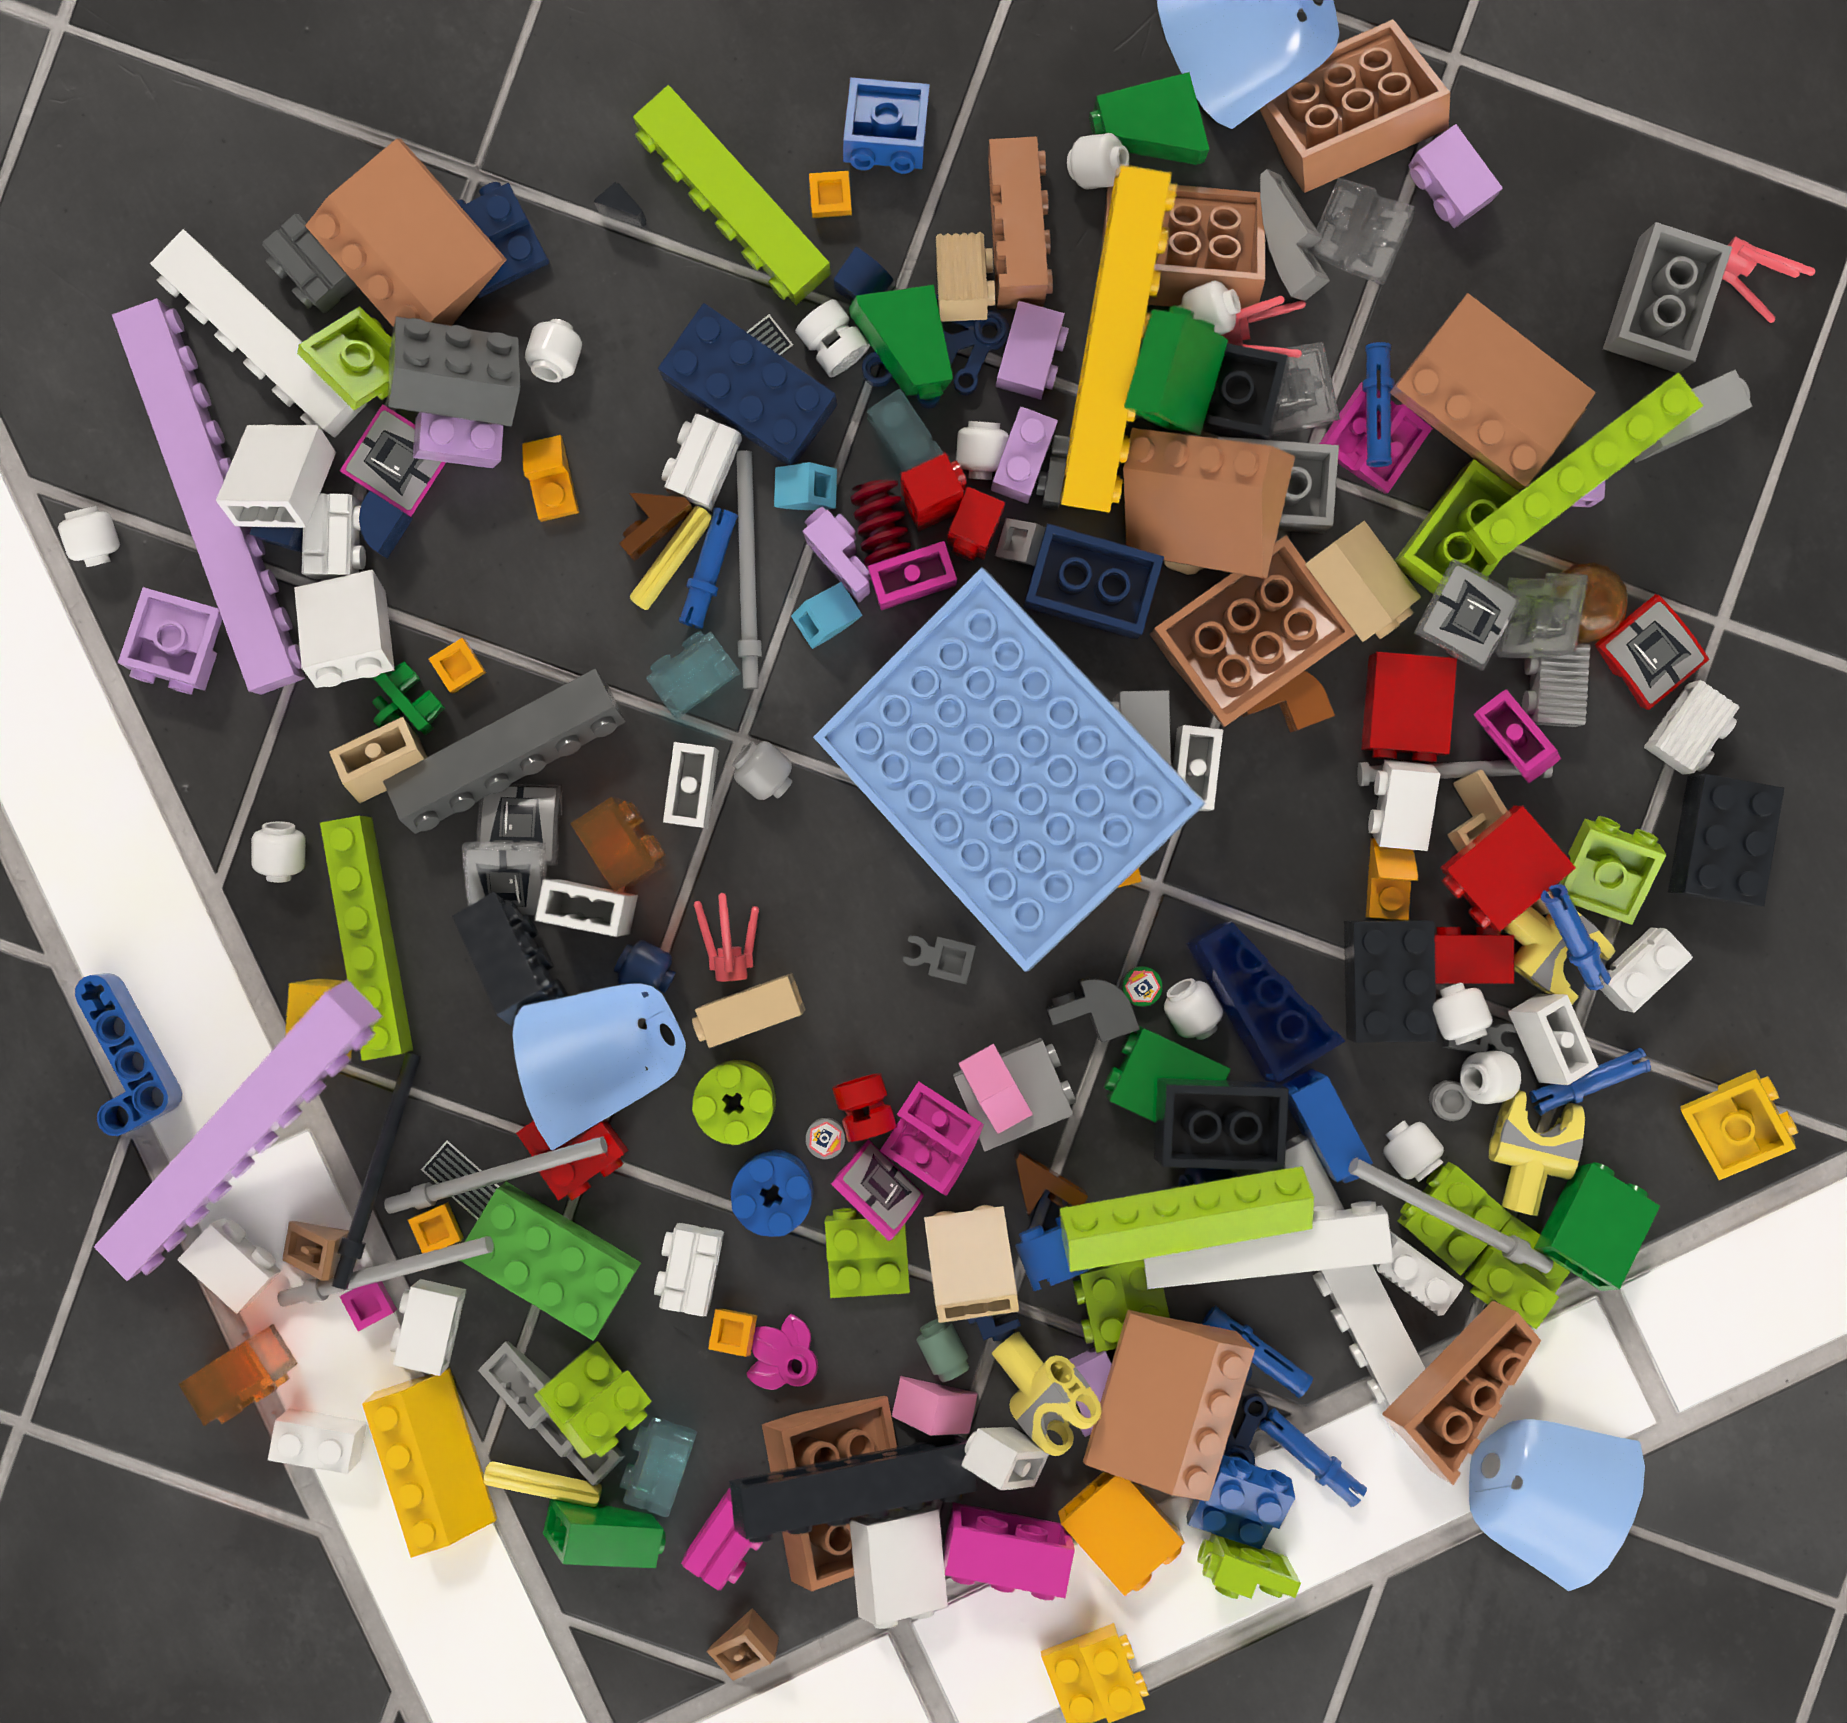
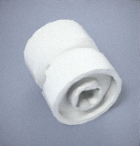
M833 299L813 310L801 321L795 330L809 350L818 351L816 360L829 377L837 376L850 368L862 358L870 347V344L857 327L848 326L849 316L837 300ZM839 336L841 337L829 347L830 343L836 340Z

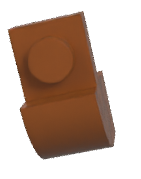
M1306 671L1297 675L1242 714L1243 718L1279 704L1290 733L1335 716L1322 684Z

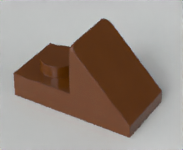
M629 493L649 517L644 522L641 520L635 521L622 534L624 539L619 544L634 561L689 515L693 507L685 497Z
M1020 1149L1017 1150L1014 1157L1028 1215L1034 1209L1045 1189L1050 1191L1047 1197L1062 1208L1069 1207L1070 1205H1083L1088 1198L1085 1190Z

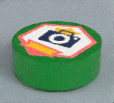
M1145 966L1134 967L1123 977L1122 992L1132 1004L1149 1006L1159 999L1162 993V981L1153 969Z

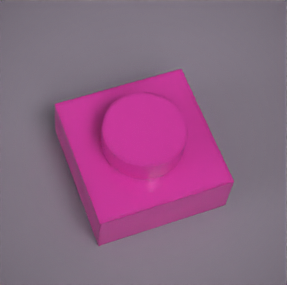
M382 1281L353 1288L339 1296L358 1332L397 1310Z

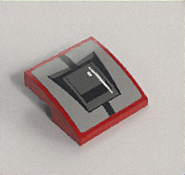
M1657 594L1652 596L1595 644L1611 672L1622 677L1639 706L1650 710L1710 660L1680 617Z

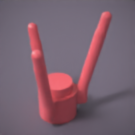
M1735 236L1728 244V246L1732 247L1722 279L1730 283L1769 323H1773L1776 319L1775 316L1738 276L1742 274L1748 277L1757 263L1793 278H1797L1800 272L1812 276L1815 274V269L1755 247Z
M1278 296L1243 308L1240 313L1236 314L1235 327L1222 336L1228 339V344L1299 358L1302 355L1300 350L1243 344V340L1250 339L1249 323L1302 309L1306 306V302L1301 300L1277 306L1284 303L1285 300L1283 296Z
M724 893L719 894L723 948H718L716 952L700 901H695L694 908L709 956L710 970H715L716 981L726 982L747 979V968L753 967V948L759 908L754 906L751 909L744 954H742L741 947H732L727 897Z

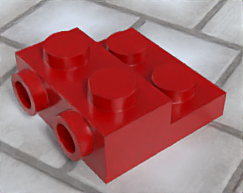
M607 1119L597 1123L555 1149L604 1137L607 1143V1152L539 1171L558 1201L568 1195L571 1201L591 1188L587 1181L600 1172L605 1178L624 1164L620 1157L628 1149ZM534 1121L516 1132L531 1156L552 1151L540 1134Z

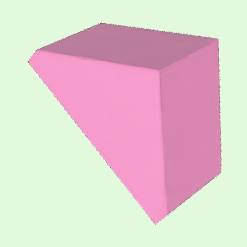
M994 1043L959 1062L979 1104L997 1134L1033 1115Z
M900 1376L892 1417L931 1436L969 1434L978 1393Z

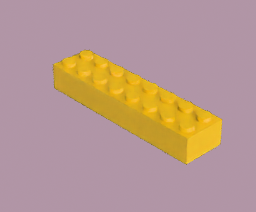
M1120 165L1116 169L1069 436L1070 443L1060 497L1061 505L1110 512L1111 503H1119L1123 479H1120V475H1117L1119 462L1126 463L1130 446V438L1124 435L1126 421L1133 422L1135 418V413L1125 409L1124 405L1139 357L1141 338L1145 336L1151 313L1146 312L1149 296H1156L1158 292L1161 271L1154 270L1156 255L1164 254L1169 228L1162 227L1164 211H1172L1177 187L1176 184H1170L1171 173Z

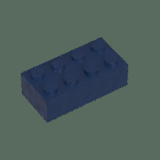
M705 303L701 305L658 367L664 381L787 466L798 463L837 407L835 393Z

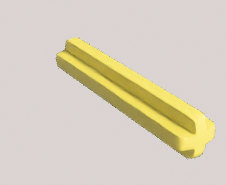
M695 506L631 593L630 599L633 603L644 610L650 608L709 527L712 515L700 506Z
M493 1461L489 1462L484 1473V1484L488 1486L588 1507H596L602 1493V1486L600 1484L592 1486L588 1481Z

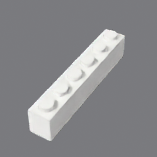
M184 229L150 263L161 274L157 281L175 298L181 293L190 302L185 308L198 321L205 325L209 320L219 329L214 336L231 352H234L238 347L247 356L243 364L261 380L267 375L276 384L272 391L286 405L290 407L295 402L305 412L300 418L307 425H319L322 430H325L335 438L367 405L365 403L354 411L297 354L298 346L302 341Z
M1374 1201L1355 1202L1351 1204L1352 1209L1336 1211L1334 1206L1314 1207L1313 1229L1146 1258L1144 1263L1148 1289L1392 1263L1394 1260L1388 1213L1382 1205L1376 1206Z

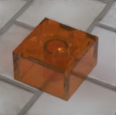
M610 797L570 824L613 891L626 892L665 867L661 858L666 854L654 835H645L639 824L644 822V819L632 802L628 803L626 800L623 801Z
M271 1324L208 1363L178 1385L204 1426L216 1418L223 1424L239 1414L254 1401L262 1400L277 1390L280 1385L290 1379L287 1372L296 1366L298 1362L275 1325Z

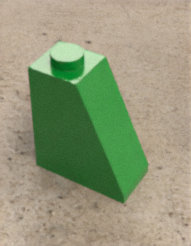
M1190 72L1096 96L1093 111L1089 112L1093 135L1114 134L1119 138L1122 145L1127 148L1128 153L1198 165L1205 162L1209 152V145Z
M934 285L855 296L849 307L851 318L905 395L919 394L920 399H930L942 395L943 390L953 380Z
M550 1499L543 1535L562 1564L656 1568L658 1554H662L665 1548L666 1536L663 1527L652 1514L598 1504L596 1507H588Z

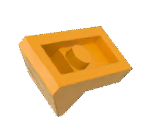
M558 435L523 443V472L530 481L538 519L543 522L578 514V504L562 436Z
M1372 838L1370 844L1366 917L1409 920L1411 881H1418L1414 850L1380 847L1376 840Z

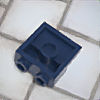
M491 182L483 186L479 190L480 197L467 204L465 200H456L507 259L479 292V298L550 263L509 182L502 186L500 182Z

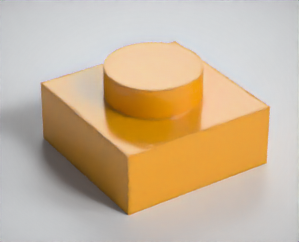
M849 171L809 173L813 218L852 215Z
M464 638L457 640L429 658L450 693L457 692L486 673Z
M448 1202L408 1220L422 1253L445 1248L464 1238Z
M722 1308L715 1309L708 1349L744 1357L750 1356L757 1315Z

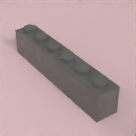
M595 668L384 780L383 783L399 820L413 833L417 834L420 831L433 829L439 824V821L456 812H464L470 809L475 802L485 796L506 790L514 781L526 775L540 772L546 764L561 756L574 754L582 745L593 739L611 734L615 731L616 727L624 724L626 721L608 684Z

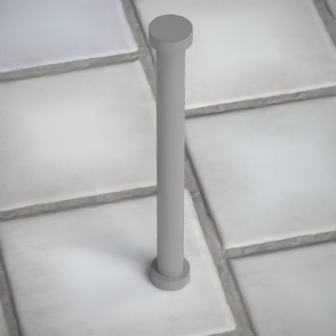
M1509 760L1429 763L1433 764L1439 771L1440 779L1463 778L1480 769L1484 771L1487 777L1521 775ZM1359 762L1357 767L1359 786H1369L1370 782H1375L1376 773L1383 771V765L1369 766L1368 762ZM1553 766L1541 774L1540 778H1550Z

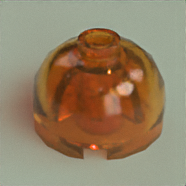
M1596 563L1572 565L1555 575L1546 587H1558L1559 598L1563 600L1573 590L1574 585L1585 584L1575 642L1587 643L1604 638L1615 631L1626 616L1629 604L1627 587L1620 576L1607 566Z

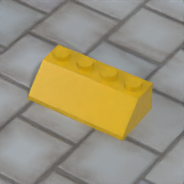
M447 1368L440 1376L428 1374L375 1391L362 1403L411 1558L450 1546L498 1519L488 1487L484 1484V1474L450 1368Z

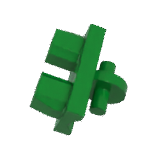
M405 661L395 666L393 671L380 673L378 676L373 677L393 701L391 704H388L381 695L372 701V704L379 710V713L373 720L378 728L399 719V715L403 712L417 730L425 736L434 729L431 722L438 717L445 707L430 690L425 692L415 702H412L406 696L405 692L421 679Z

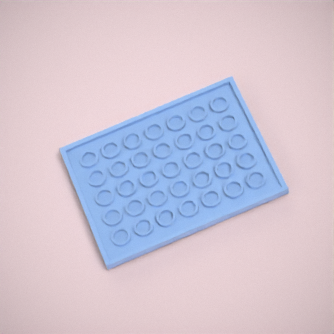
M982 567L814 736V739L1025 972L1030 971L1206 804L988 571Z

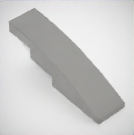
M505 1341L478 1370L528 1429L535 1428L560 1457L567 1456L592 1486L598 1485L625 1457L615 1445L601 1457L595 1452L593 1455L582 1458L533 1395L551 1379L509 1341Z

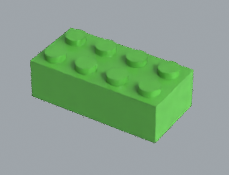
M505 1182L496 1189L465 1242L490 1236L494 1243L493 1251L460 1260L593 1341L600 1333L641 1265V1262L508 1182Z

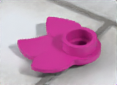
M790 1314L782 1324L781 1330L769 1326L755 1328L752 1352L758 1361L747 1372V1377L751 1382L764 1389L775 1390L786 1383L795 1387L804 1386L815 1378L818 1371V1361L815 1354L810 1350L811 1333L806 1323L794 1314ZM794 1359L802 1363L800 1374L795 1373L792 1369V1361Z

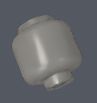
M753 741L750 742L738 754L732 764L736 768L734 780L758 800H765L772 795L779 798L792 783V780L788 777L792 769L791 761L768 741L758 744Z

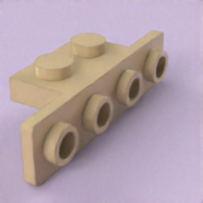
M1481 769L1454 782V787L1473 816L1447 834L1458 852L1508 811L1495 791L1493 784ZM1548 891L1550 898L1553 899L1551 892ZM1541 898L1531 905L1541 915L1549 913Z

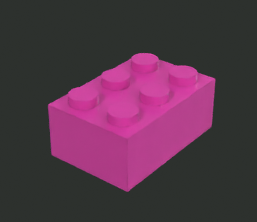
M953 1502L944 1544L945 1575L951 1576L953 1581L960 1584L973 1585L975 1581L991 1584L993 1589L1000 1592L1012 1593L1015 1589L1031 1592V1595L1035 1598L1050 1601L1054 1600L1055 1597L1066 1598L1075 1549L1072 1536L1061 1523Z

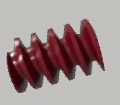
M875 480L852 488L853 491L858 492L850 497L851 503L855 506H860L854 512V518L857 521L865 522L857 528V532L861 537H868V539L860 544L861 551L872 553L864 559L865 567L902 555L901 553L911 548V543L899 542L898 537L908 532V528L895 525V522L903 518L905 514L903 511L892 510L893 505L902 501L901 496L889 495L888 492L898 486V480Z

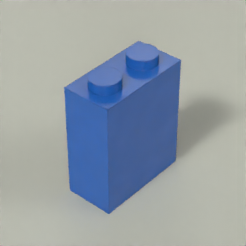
M1311 1069L1282 1084L1289 1089L1288 1108L1302 1135L1309 1139L1326 1174L1336 1182L1343 1180L1344 1183H1348L1358 1179L1359 1177L1349 1172L1351 1161L1354 1158H1358L1370 1165L1373 1162L1328 1076Z

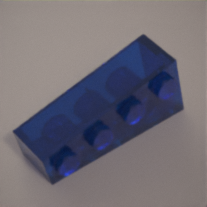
M1233 922L1219 923L1186 943L1266 1081L1280 1082L1346 1042L1337 1031H1333L1321 1018L1322 1015L1293 989L1294 986L1269 964L1268 959Z

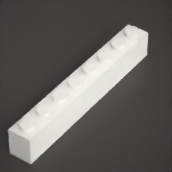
M1300 1134L1286 1141L1285 1169L1303 1166L1314 1195V1207L1329 1205L1334 1206L1335 1211L1344 1210L1309 1139ZM1259 1170L1260 1173L1276 1171V1170ZM1373 1265L1318 1270V1273L1314 1274L1313 1278L1324 1297L1330 1294L1336 1306L1335 1309L1331 1310L1336 1324L1341 1332L1349 1331L1354 1341V1344L1350 1345L1349 1349L1360 1368L1366 1366L1372 1377L1371 1380L1367 1381L1371 1393L1378 1404L1384 1401L1388 1408L1425 1370L1410 1337ZM1386 1420V1422H1387V1424H1388V1426H1389L1391 1432L1393 1433L1394 1437H1395L1396 1439L1400 1438L1401 1436L1395 1431V1429H1394V1428L1389 1424V1422Z

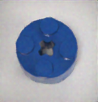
M783 1150L766 1151L750 1158L737 1174L731 1190L732 1211L741 1224L753 1233L767 1237L785 1236L796 1229L806 1218L814 1195L813 1181L806 1165L797 1156ZM772 1185H777L779 1187L778 1194L783 1198L776 1197L771 1201L766 1198L767 1192L763 1188L769 1190Z
M1060 1216L1055 1218L1058 1225L1044 1231L1043 1227L1038 1225L1018 1234L1021 1242L1015 1244V1248L1033 1291L1041 1289L1039 1284L1041 1280L1046 1279L1052 1286L1093 1269L1070 1272L1062 1241Z

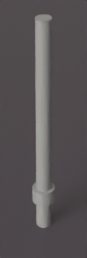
M744 450L736 452L741 640L738 641V657L742 658L743 689H758V658L762 657L761 640H757L752 451Z
M599 1137L435 1185L427 1182L413 1186L410 1192L386 1198L384 1206L389 1214L412 1207L420 1210L434 1206L437 1200L605 1153L607 1152V1143L604 1137Z
M1354 1158L1349 1165L1350 1173L1501 1250L1505 1258L1517 1264L1524 1262L1543 1273H1548L1552 1269L1553 1260L1532 1249L1529 1242L1515 1235L1507 1236L1358 1158Z
M490 1236L358 1270L352 1273L347 1290L490 1253L494 1249V1243ZM334 1277L325 1281L313 1278L304 1281L302 1286L280 1291L277 1299L282 1307L304 1301L312 1304L328 1299L331 1294L346 1290L331 1286Z

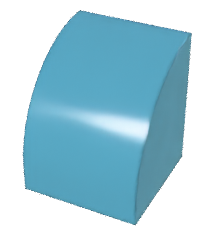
M811 462L775 467L774 507L793 510H817L820 507H824L825 510L835 509L837 469Z
M842 582L806 600L791 617L813 649L849 627L862 616V613Z

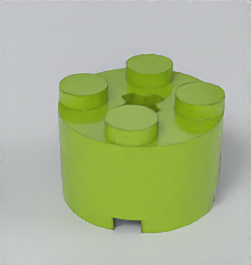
M731 1060L716 1065L704 1075L694 1092L692 1111L698 1125L709 1137L721 1143L739 1145L754 1139L766 1128L775 1111L776 1093L772 1079L764 1069L750 1061ZM736 1093L741 1094L743 1098L740 1104L744 1109L736 1107L734 1110L730 1109L727 1106L730 1100L726 1097V1094L731 1097Z

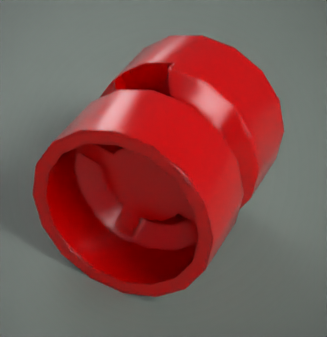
M881 1073L859 1077L832 1087L838 1109L846 1113L842 1123L848 1142L868 1139L897 1128L891 1105L885 1104L883 1101L887 1096V1091ZM869 1106L870 1114L864 1115L861 1108Z

